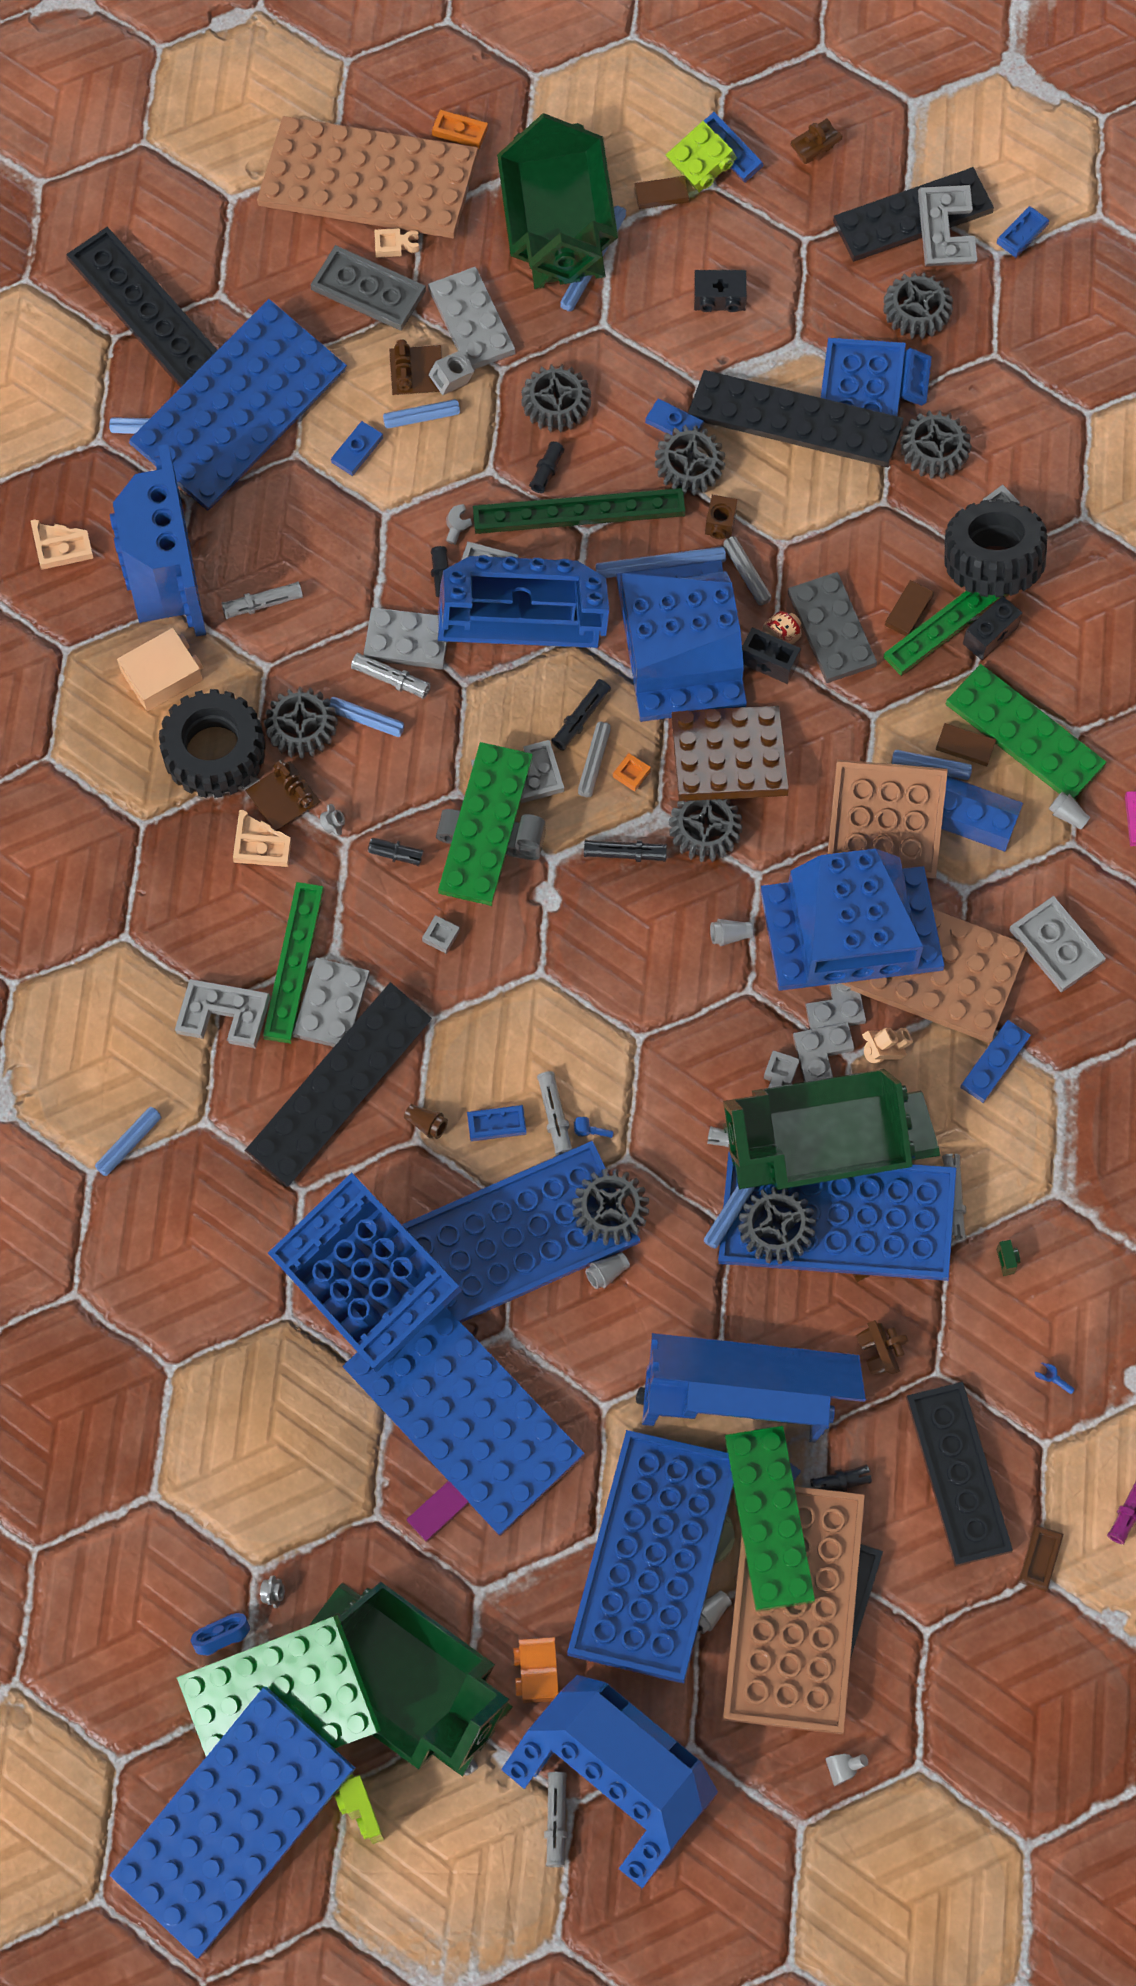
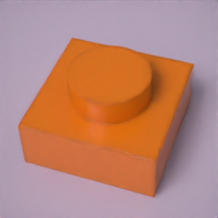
M628 753L613 772V778L635 792L651 772V767Z

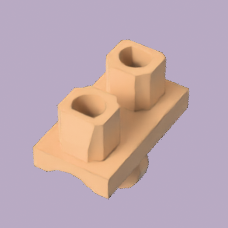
M885 1028L882 1031H867L862 1034L863 1038L868 1041L864 1047V1055L871 1063H880L884 1059H902L907 1056L904 1048L913 1043L907 1028H900L897 1031Z

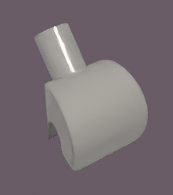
M464 504L454 506L446 517V524L450 529L446 541L454 545L460 532L472 525L471 518L466 520L460 518V515L466 511Z
M848 1754L825 1758L834 1787L851 1780L857 1773V1769L868 1765V1758L864 1754L854 1758Z

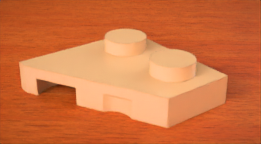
M31 520L42 570L93 559L87 530L69 529L58 524L49 526L40 524L38 520Z
M239 810L233 853L234 863L288 867L291 838L280 831H274L265 822H259L250 817L248 812Z

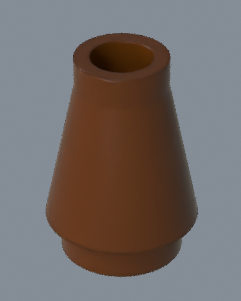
M414 1104L409 1105L404 1114V1119L410 1121L428 1138H440L448 1124V1119L444 1117L443 1113L421 1108Z

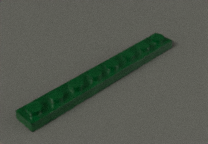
M682 488L473 506L475 534L685 516Z

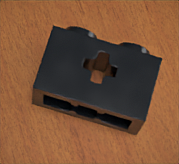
M695 270L694 311H745L747 298L746 270Z
M1004 596L1001 597L966 629L963 644L983 661L1019 627L1022 612Z
M752 627L742 645L743 664L783 683H789L799 663L801 648Z

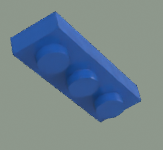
M715 112L704 120L733 150L737 159L734 161L731 169L746 183L764 166L763 162Z
M1007 1020L965 1078L960 1088L984 1103L1028 1042L1031 1035Z

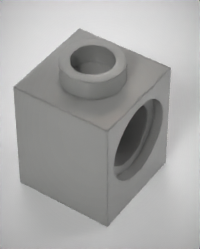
M460 350L436 361L428 375L443 396L467 385L474 373V369L469 359L465 358Z

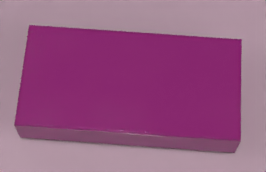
M448 1481L409 1516L406 1521L427 1543L463 1510L469 1502Z

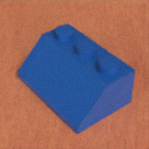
M947 776L941 829L1005 852L1023 803Z

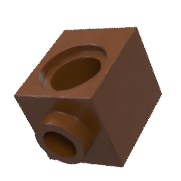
M712 494L706 519L705 535H710L715 539L730 538L732 536L738 499ZM718 517H723V518H725L726 520H725V521H718V520H716V518H718Z

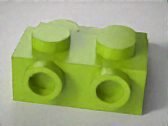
M704 121L697 125L666 154L667 159L699 193L703 189L710 187L715 178L721 172L730 169L737 159L733 150Z
M352 1773L339 1788V1792L334 1794L342 1815L347 1813L351 1820L357 1818L356 1821L364 1839L369 1838L372 1844L383 1841L384 1838L364 1782L360 1776L354 1777Z

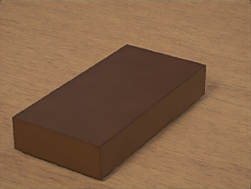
M685 176L634 183L639 209L689 202Z
M910 580L885 621V626L904 636L909 635L933 597L934 591Z
M944 723L936 750L987 767L996 739Z
M1038 1525L1034 1526L1018 1583L1047 1592L1064 1534Z

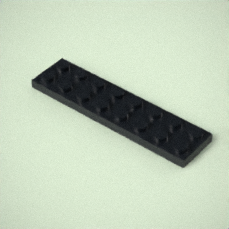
M108 227L66 254L68 261L180 388L217 351L215 346Z
M704 370L688 414L703 420L704 423L889 468L904 424V418L708 370Z
M390 982L244 1151L283 1185L288 1187L432 1018Z

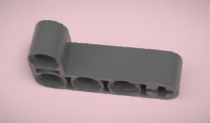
M453 809L442 810L436 838L439 841L451 844L460 811ZM522 815L520 823L515 822L506 855L527 860H538L546 834L545 820L535 815Z

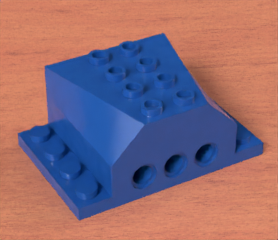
M158 445L159 456L154 457L157 470L135 474L113 501L114 513L110 514V520L115 535V548L120 566L122 567L127 591L131 590L139 623L186 615L188 627H194L196 637L207 634L177 478L169 445Z
M721 560L617 573L618 593L640 722L671 718V712L746 707L747 701L743 685L744 664L741 630L732 582L727 571L723 572Z
M878 849L820 855L790 871L788 883L761 886L760 892L778 991L943 971L944 961L924 866L902 869L900 857Z
M352 1172L268 1252L272 1259L376 1372L463 1290Z

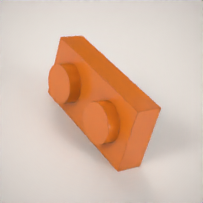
M440 110L432 128V136L480 149L488 130V123Z

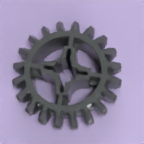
M925 271L921 276H917L915 272L911 274V277L903 274L901 280L895 278L893 285H889L883 301V312L887 315V323H892L893 330L901 329V336L907 332L910 333L911 339L915 334H918L923 339L925 333L933 337L935 330L941 332L944 325H947L953 311L952 296H949V288H944L943 280L935 282V274L930 278L926 277ZM907 296L904 304L899 305L898 301L902 297ZM937 305L938 310L930 315L929 311Z
M551 363L549 370L541 366L539 374L532 372L531 379H526L525 387L521 391V405L524 408L525 415L530 416L532 424L538 422L540 429L548 426L550 432L553 430V427H558L560 432H562L564 426L571 430L573 422L580 425L582 417L587 416L588 409L591 407V390L588 388L587 380H583L581 372L574 374L573 367L564 370L563 364H561L559 369H555ZM554 392L559 400V404H557L556 398H554Z
M929 410L926 417L919 413L916 420L911 419L908 426H905L903 429V436L900 440L901 455L905 456V464H911L910 468L912 471L919 469L920 476L929 473L930 479L934 478L935 474H938L943 479L945 472L952 476L955 473V469L960 471L963 463L968 461L971 451L970 434H966V425L960 426V418L951 420V412L945 417L942 416L941 410L937 412V415H933ZM928 432L927 436L921 437V440H916L920 435ZM956 449L952 454L943 457V454L950 452V450Z
M686 424L683 426L682 432L675 427L672 432L673 435L666 433L664 435L665 441H659L658 443L659 450L655 451V458L658 460L654 464L655 468L659 469L658 477H665L663 484L666 486L672 483V489L682 488L683 495L687 493V489L691 490L693 495H696L698 488L705 493L707 485L714 487L716 484L715 479H720L722 476L720 470L725 468V463L722 461L725 459V453L720 451L722 449L721 442L715 443V434L707 437V428L702 432H698V426L695 425L693 431H690ZM688 444V446L684 449H676V451H673L678 446ZM697 446L702 448L707 454L701 453ZM690 452H692L693 462H691L690 468H687V458H689ZM671 463H673V466L679 467L682 470L683 474L677 472L672 467ZM704 469H707L704 473L700 475L691 476L696 471H704Z
M299 686L298 693H293L291 689H288V696L286 697L279 693V702L271 700V709L266 710L265 714L268 719H265L264 725L267 728V737L272 738V746H278L281 754L288 750V755L292 758L297 752L299 757L303 759L305 752H309L314 757L315 749L323 752V743L331 745L332 739L330 736L336 735L335 726H337L338 721L334 717L336 715L335 708L329 707L331 701L328 698L323 700L321 692L314 695L311 687L306 693H303V689ZM305 708L313 709V710H315L317 713H319L320 715H316V713L308 712V711H306ZM301 715H302V717H303V724H301V730H300V729H299V721H301ZM282 730H286V733H294L297 738L286 735Z
M731 799L678 801V808L672 809L671 815L673 817L669 819V826L672 827L669 829V835L674 837V846L681 845V854L689 851L690 859H693L695 855H699L701 862L704 861L705 856H709L713 862L716 854L724 858L726 856L725 850L732 852L734 850L733 843H739L740 836L738 834L742 833V826L740 825L742 816L737 814V805L730 806ZM702 810L698 815H690L695 811ZM712 811L721 815L725 821L722 818L715 817ZM705 817H707L709 828L706 829V834H703V824L705 823ZM686 830H689V833H692V834L697 835L698 838H699V841L696 840V839H694V838H692V837L686 832ZM721 834H724L719 839L708 842L710 838L714 836H721Z
M603 1169L602 1177L600 1178L593 1172L591 1174L592 1183L587 1179H583L582 1185L585 1189L577 1188L575 1194L580 1198L572 1200V1205L578 1207L572 1211L574 1217H580L576 1221L577 1227L585 1226L583 1229L584 1236L593 1232V1242H597L599 1237H603V1245L605 1246L608 1245L609 1238H614L615 1245L620 1244L621 1236H623L626 1242L630 1241L631 1236L629 1232L638 1235L640 1233L638 1226L646 1225V1220L642 1216L649 1215V1209L644 1207L649 1204V1198L641 1197L645 1194V1188H636L639 1184L637 1178L629 1182L628 1172H625L622 1178L618 1177V1169L613 1170V1176H608V1171ZM617 1188L619 1190L615 1193H607L603 1189ZM592 1196L600 1207L593 1219L587 1210L588 1201ZM628 1196L632 1199L635 1207L630 1218L626 1216V1211L622 1208ZM606 1204L609 1206L616 1204V1210L612 1208L606 1210ZM607 1221H615L619 1226L608 1227L603 1226V1224Z
M772 1187L771 1195H767V1192L762 1189V1198L759 1199L757 1196L752 1195L751 1201L753 1205L745 1203L743 1208L747 1213L739 1215V1219L743 1223L738 1225L739 1232L744 1233L741 1236L742 1243H748L746 1246L748 1252L756 1250L755 1257L757 1259L762 1258L766 1254L767 1263H771L773 1257H777L778 1264H782L783 1256H787L788 1260L792 1262L794 1261L793 1252L802 1256L804 1251L801 1245L810 1247L811 1241L808 1238L815 1237V1230L812 1227L816 1226V1219L810 1218L814 1211L812 1208H806L808 1205L806 1199L798 1201V1192H794L789 1197L788 1188H784L782 1194H778L777 1188ZM775 1206H783L789 1208L795 1213H791V1211L787 1213H781L777 1211ZM766 1209L767 1219L760 1223V1227L754 1229L755 1220ZM772 1215L781 1224L782 1235L778 1229H775V1226L773 1227ZM801 1222L798 1234L791 1241H788L787 1232L794 1228L796 1223ZM760 1238H774L780 1245L765 1243Z

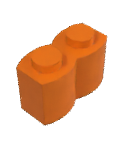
M555 1637L519 1640V1648H513L514 1666L521 1667V1677L515 1678L516 1696H522L523 1703L553 1701L558 1695Z

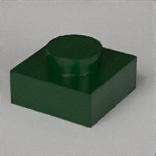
M1011 1240L1001 1241L996 1251L1003 1276L1013 1275L1018 1267L1017 1265L1020 1264L1019 1251L1017 1247L1013 1248Z

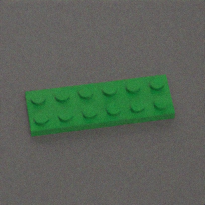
M982 664L946 700V706L983 735L996 739L995 744L1059 794L1061 792L1066 795L1070 794L1075 800L1106 765V761Z
M483 742L479 743L438 888V894L484 905H493L533 760V754Z
M778 1426L725 1435L755 1612L814 1603L815 1597L784 1427Z

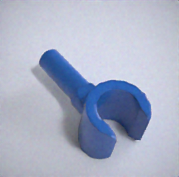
M577 1117L574 1121V1131L577 1136L583 1137L596 1134L610 1138L613 1137L614 1131L590 1127L588 1117Z
M1041 1362L1047 1368V1373L1044 1376L1035 1371V1376L1038 1379L1047 1382L1052 1381L1069 1394L1074 1392L1075 1389L1057 1375L1055 1366Z

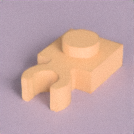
M400 228L374 230L376 257L402 256L401 250L405 249L411 253L419 252V243L410 242L412 240H419L418 231L412 230L408 231L405 235H400Z

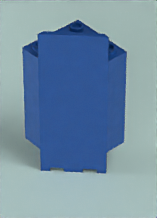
M652 1333L650 1362L646 1368L642 1425L654 1426L659 1415L695 1419L698 1413L807 1424L810 1425L809 1442L815 1443L821 1435H824V1431L829 1428V1423L834 1421L835 1406L830 1405V1398L865 1402L866 1397L860 1356Z

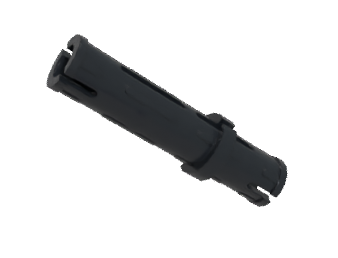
M598 679L571 716H566L563 720L564 725L551 739L555 747L564 751L575 735L583 731L585 722L604 697L611 691V687L605 681Z
M587 839L584 841V857L636 859V862H641V860L666 862L667 844L642 843V840H637V843L593 841Z

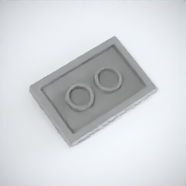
M372 607L363 655L378 662L443 669L448 642L438 641V615Z
M1054 896L1010 926V932L1019 942L1023 943L1029 955L1061 993L1106 960L1105 956Z
M316 958L293 1036L334 1047L357 1020L370 976L369 970Z

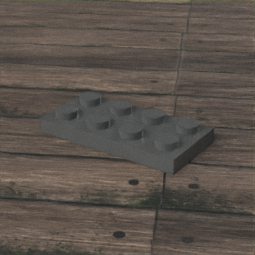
M335 245L312 281L311 290L402 331L425 294L426 286Z
M838 572L788 588L789 598L801 621L802 628L826 684L877 666L876 658Z

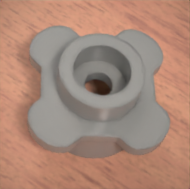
M333 804L327 805V811L320 815V822L326 832H334L335 835L339 836L342 834V825L345 824V818L340 810H336Z
M271 1575L269 1580H263L260 1597L262 1603L273 1604V1608H278L280 1601L284 1598L285 1588L281 1579H276L275 1576Z

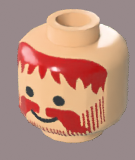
M779 611L764 623L762 631L793 645L802 635L800 629L801 621L793 613L788 614L784 611Z

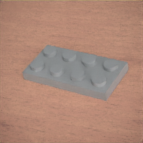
M476 267L428 284V290L457 351L461 350L465 358L471 362L473 369L515 355L514 345Z

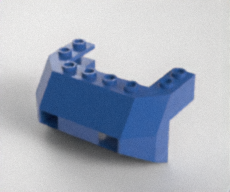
M469 556L443 570L438 609V641L598 648L599 633L601 636H606L609 601L606 577L579 561L569 559L550 560L542 558H516L512 556Z
M576 1675L559 1692L528 1729L501 1769L525 1789L532 1778H536L555 1753L645 1828V1833L619 1867V1870L641 1888L659 1870L687 1830L711 1804L718 1793L705 1767L698 1758L606 1682Z

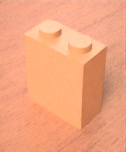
M173 628L117 659L120 671L146 711L153 709L203 680L200 671L203 669L199 658L196 655H190L187 650L190 648L187 640L182 634L178 636Z

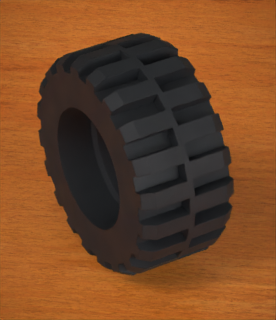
M996 499L993 502L982 500L980 504L972 503L966 507V510L961 509L958 511L955 517L950 519L947 524L944 564L947 568V573L961 588L964 586L968 592L973 594L977 592L980 593V596L988 597V595H995V598L1003 597L1004 594L1012 596L1018 594L1019 590L1025 591L1032 586V583L1035 584L1040 579L1046 567L1048 539L1046 526L1035 512L1032 513L1030 508L1025 505L1021 507L1014 501L1008 503L1004 502L1003 499ZM1001 546L1008 549L989 550L985 549L984 547Z
M210 689V693L205 694L200 690L195 692L194 697L189 698L186 695L181 698L179 706L174 704L169 709L170 717L164 716L161 723L163 729L159 731L161 754L168 774H171L173 781L177 785L183 784L185 791L192 794L196 790L198 796L205 798L208 797V794H214V798L223 797L222 793L228 791L232 795L238 792L237 787L242 785L245 788L251 783L250 776L256 777L260 772L259 764L264 763V750L266 749L261 722L253 707H248L247 701L242 697H238L236 700L234 693L225 691L224 694H219L218 689ZM206 728H225L232 731L238 737L233 750L220 759H198L187 750L191 739L198 732Z

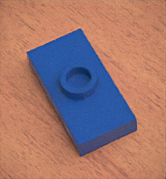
M1029 206L997 238L996 244L1017 258L1048 226L1049 219Z
M912 348L905 351L900 398L920 406L927 403L932 356Z
M659 398L645 418L646 424L673 435L672 432L675 427L682 432L685 424L690 431H693V427L697 425L698 432H700L704 423L703 420Z
M361 421L332 456L331 463L353 476L382 441L383 434Z
M523 1105L467 1112L471 1142L527 1135Z

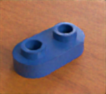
M231 1614L197 1630L191 1637V1643L197 1654L212 1655L223 1647L242 1641L249 1633L250 1625L244 1614Z

